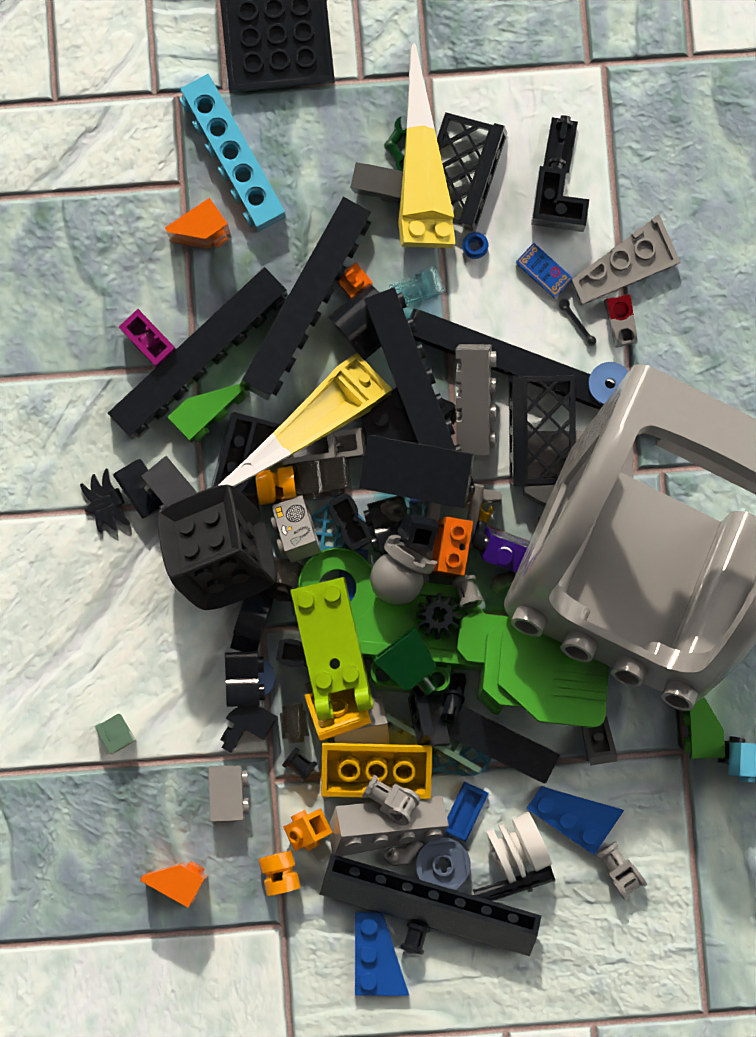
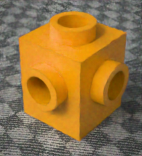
M321 808L310 814L303 810L291 816L293 822L283 826L294 851L303 847L307 851L314 849L322 844L320 839L333 833Z

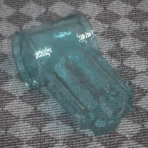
M437 266L425 268L415 273L413 277L389 285V288L395 287L397 293L402 292L406 304L422 298L424 300L431 299L446 292Z

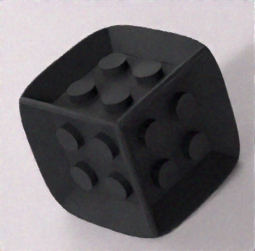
M224 484L202 490L168 505L159 512L158 534L166 572L174 587L199 609L215 610L234 604L268 589L275 583V564L266 525L258 509L234 486Z

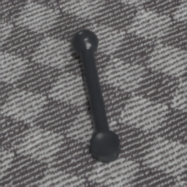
M562 299L559 303L560 309L568 313L586 337V343L589 346L595 345L597 342L596 338L588 333L569 307L570 302L567 299Z

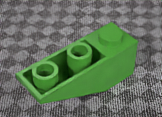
M236 384L187 398L168 416V419L191 443L195 439L199 442L210 432L207 428L216 421L218 424L229 414L228 408L234 403L239 405L249 395L247 393L248 390Z
M703 697L694 704L692 710H683L682 712L683 726H688V737H684V752L689 753V759L725 758L724 729L707 700Z

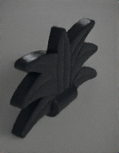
M108 468L104 470L102 486L95 474H92L91 490L83 483L80 484L84 495L91 502L84 511L95 512L98 532H103V522L111 529L117 531L114 516L123 524L131 525L122 511V504L125 502L120 489L113 487Z

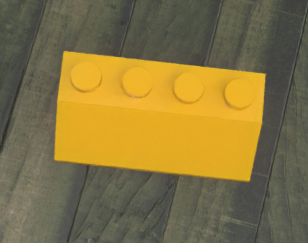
M322 743L321 796L362 797L367 785L375 775L380 782L390 788L397 784L402 788L414 791L420 799H431L432 746Z

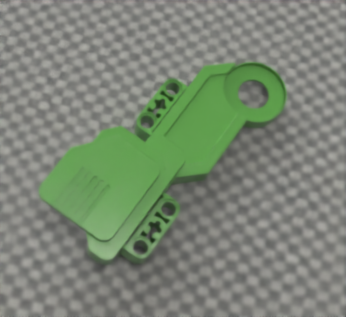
M330 548L314 555L308 560L301 571L298 588L319 583L326 573L333 570H341L351 575L356 584V594L350 603L363 659H372L370 683L378 690L411 693L413 687L405 691L397 683H393L394 680L391 677L388 681H379L375 673L382 669L374 662V656L412 627L416 626L418 629V624L424 620L416 619L415 615L416 613L423 612L418 608L420 602L428 605L426 601L428 595L433 598L434 602H436L438 593L442 594L443 602L446 601L448 596H451L453 598L449 605L451 607L454 604L460 603L457 589L453 585L424 582L422 591L413 601L405 605H391L381 601L373 592L370 582L372 567L360 554L349 549ZM479 606L469 609L459 608L454 613L461 614L462 620L454 621L459 625L458 631L449 628L452 634L450 638H447L442 631L440 640H436V632L432 631L430 637L425 636L428 627L421 630L418 629L437 666V669L430 676H439L444 682L442 687L436 688L428 695H441L446 691L450 682L451 668L480 671L477 700L494 715H499L504 706L524 708L533 718L541 723L596 728L605 720L609 666L595 659H592L590 662H581L568 657L561 650V642L543 633L541 636L533 637L519 632L512 626V618L510 616L485 614ZM434 611L435 614L432 619L435 622L438 619V623L443 622L445 614L443 612L439 614V611Z

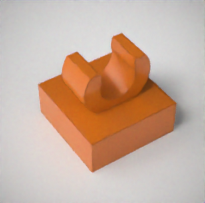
M356 262L345 270L340 281L335 280L349 298L353 297L367 284L373 285L371 279Z

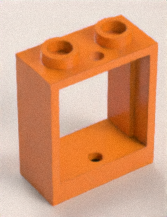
M446 516L438 520L439 530L434 543L432 560L438 563L430 574L456 578L465 574L473 521ZM461 544L465 546L464 550H460Z

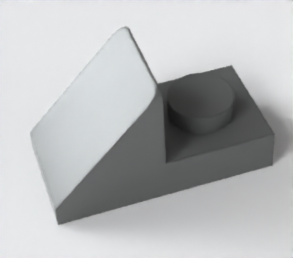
M605 716L604 722L596 728L581 727L586 759L590 762V766L617 761V753L607 716Z

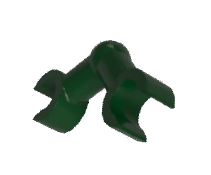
M399 117L395 121L394 131L384 143V148L396 162V170L403 172L399 163L404 161V155L397 147V144L402 136L406 135V129L401 130L398 127L401 121V117Z

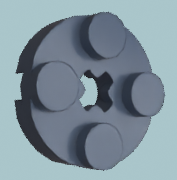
M441 837L440 839L429 841L420 849L416 859V870L420 880L453 890L458 889L470 873L471 863L467 851L459 842L451 838ZM440 857H445L446 861H451V866L447 867V872L441 873L440 868H435V863L440 861Z

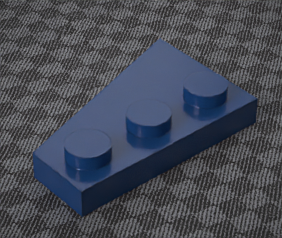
M543 786L539 788L526 808L593 855H595L624 812L623 809Z
M355 912V995L409 996L383 913Z

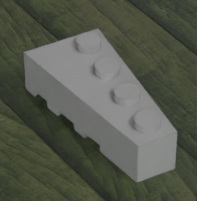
M459 344L456 348V359H459L456 370V382L459 385L456 396V410L458 412L456 420L457 444L460 445L463 452L474 453L475 455H489L491 448L496 446V432H491V421H496V405H491V394H496V378H491V367L496 368V351H491L492 345Z
M431 796V799H421L419 805L415 806L411 812V819L407 825H401L392 821L387 814L379 810L382 805L378 802L336 806L329 823L333 832L329 834L332 854L341 857L416 841L440 839L444 836L449 826L443 796Z

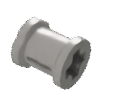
M475 575L462 576L452 582L460 598V609L473 608L483 602L482 597L478 596Z

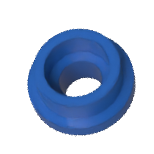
M472 232L463 239L462 250L471 259L482 258L488 251V240L481 233ZM478 242L480 249L472 250L470 244Z

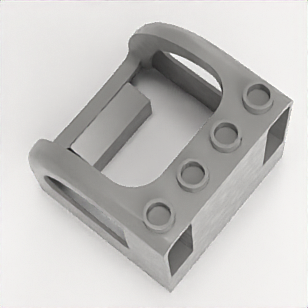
M637 364L629 370L571 448L507 593L504 607L507 614L512 618V626L519 632L533 637L541 636L543 633L561 642V650L568 657L581 662H590L592 659H595L612 667L611 675L617 681L633 687H639L644 683L662 692L661 698L669 706L689 711L693 709L695 703L699 702L733 672L756 644V516L744 511H732L720 522L620 471L636 436L639 434H649L658 437L657 446L756 495V419L651 366Z

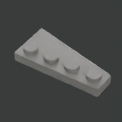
M660 215L655 216L650 222L639 228L630 237L615 246L610 252L571 280L581 305L680 264L678 255Z

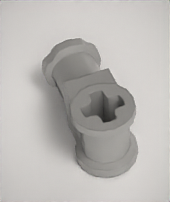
M375 775L362 794V797H369L381 804L382 806L379 810L387 814L392 821L401 825L409 824L411 812L421 801L414 791L402 788L397 784L390 788L380 782Z
M613 842L597 853L596 856L604 861L610 870L608 874L611 877L612 883L623 899L626 900L630 893L640 886H647V883L634 864L632 865L630 860H625L617 848L618 843ZM610 855L613 856V858H614L615 861L617 862V865L615 864V862L613 861V859L611 858Z

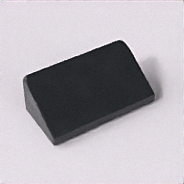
M137 459L115 472L113 476L138 514L144 519L161 510L159 505L163 502L159 497L153 500L144 489L147 483L141 476L148 469L141 459Z

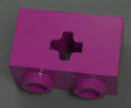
M139 309L119 326L121 332L155 368L176 350L174 345Z

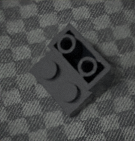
M370 283L328 316L341 335L363 360H366L381 348L364 302V298L380 293Z

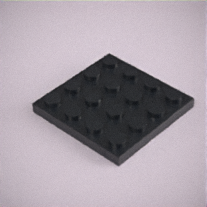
M220 0L229 93L335 83L327 0Z

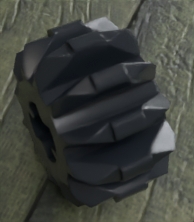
M438 593L436 602H434L433 598L428 595L426 597L428 605L419 603L418 608L423 612L416 613L415 618L424 620L418 624V629L421 630L428 627L425 633L426 637H430L432 631L436 632V640H440L442 631L447 638H450L452 635L449 628L458 631L459 625L454 621L462 620V615L454 613L459 610V604L449 606L453 599L451 596H448L446 601L443 602L442 594ZM434 611H439V614L441 612L445 614L443 622L438 623V619L436 622L432 619L435 614Z

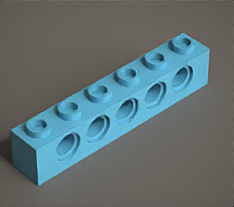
M209 73L180 88L183 97L179 98L186 113L191 111L194 115L195 120L192 123L198 135L200 136L204 133L208 141L204 145L211 158L217 157L221 166L217 167L223 180H230L233 186L230 192L237 205L242 202L246 209L243 216L249 227L255 226L259 232L285 218L286 214ZM204 103H209L213 106L212 110L206 114L199 112V107ZM216 126H222L226 129L225 133L218 137L212 135L211 131ZM228 149L238 151L237 157L231 160L226 159L224 153ZM241 172H248L251 178L249 181L242 183L236 179L237 175ZM253 195H261L264 198L263 202L258 206L250 204L249 200Z

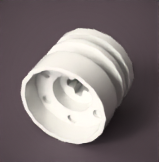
M529 812L512 819L515 830L512 833H509L503 824H499L503 835L499 839L493 828L486 830L492 856L499 871L504 874L509 883L516 881L512 871L515 867L518 868L522 878L526 876L524 863L528 861L535 871L552 865L546 846Z

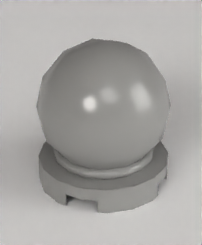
M398 535L389 536L384 545L388 554L381 556L376 561L370 575L373 592L381 601L391 605H405L413 601L422 591L425 582L423 573L430 574L438 563L435 560L431 561L433 555L429 551L406 547L403 542L399 541L401 536Z

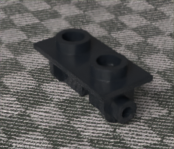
M561 115L560 118L552 117L543 166L567 169L566 173L569 174L578 121H572L571 117L567 115Z

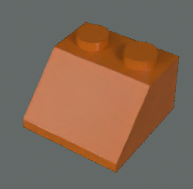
M210 197L165 227L172 243L210 249L213 246L215 248L221 247L229 240L228 236L231 235L228 223Z
M190 861L188 864L184 862L146 873L141 877L140 881L188 908L194 902L208 875L203 873L204 867Z

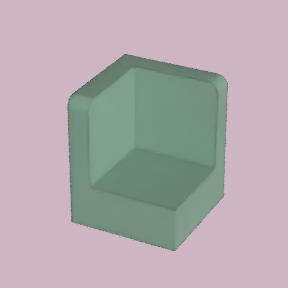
M119 713L94 726L110 754H114L136 741L124 718Z

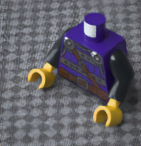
M480 506L476 530L471 540L472 546L478 550L482 560L517 572L530 541L488 526L487 523L494 511L493 507L490 506L488 512H485Z

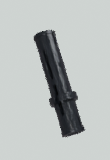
M550 865L539 871L534 870L527 873V870H525L526 876L523 878L521 875L515 876V882L509 883L508 879L473 889L474 896L495 901L526 890L532 892V888L556 882Z

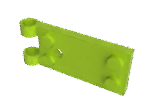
M342 577L291 589L319 721L334 718L329 694L352 688L355 690V700L359 712L373 709V699L345 578ZM336 658L340 661L339 668H331L330 662L332 659Z

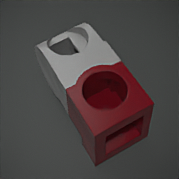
M631 295L605 299V309L615 347L636 344L637 331Z

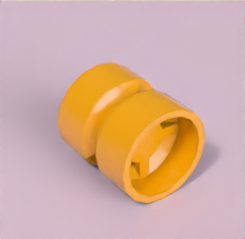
M293 466L278 468L275 473L270 469H266L255 475L260 506L275 504L276 499L284 502L297 497Z
M292 850L258 858L261 874L267 877L264 880L267 896L301 888L298 873L292 869L296 865ZM282 872L283 879L279 880L277 873Z

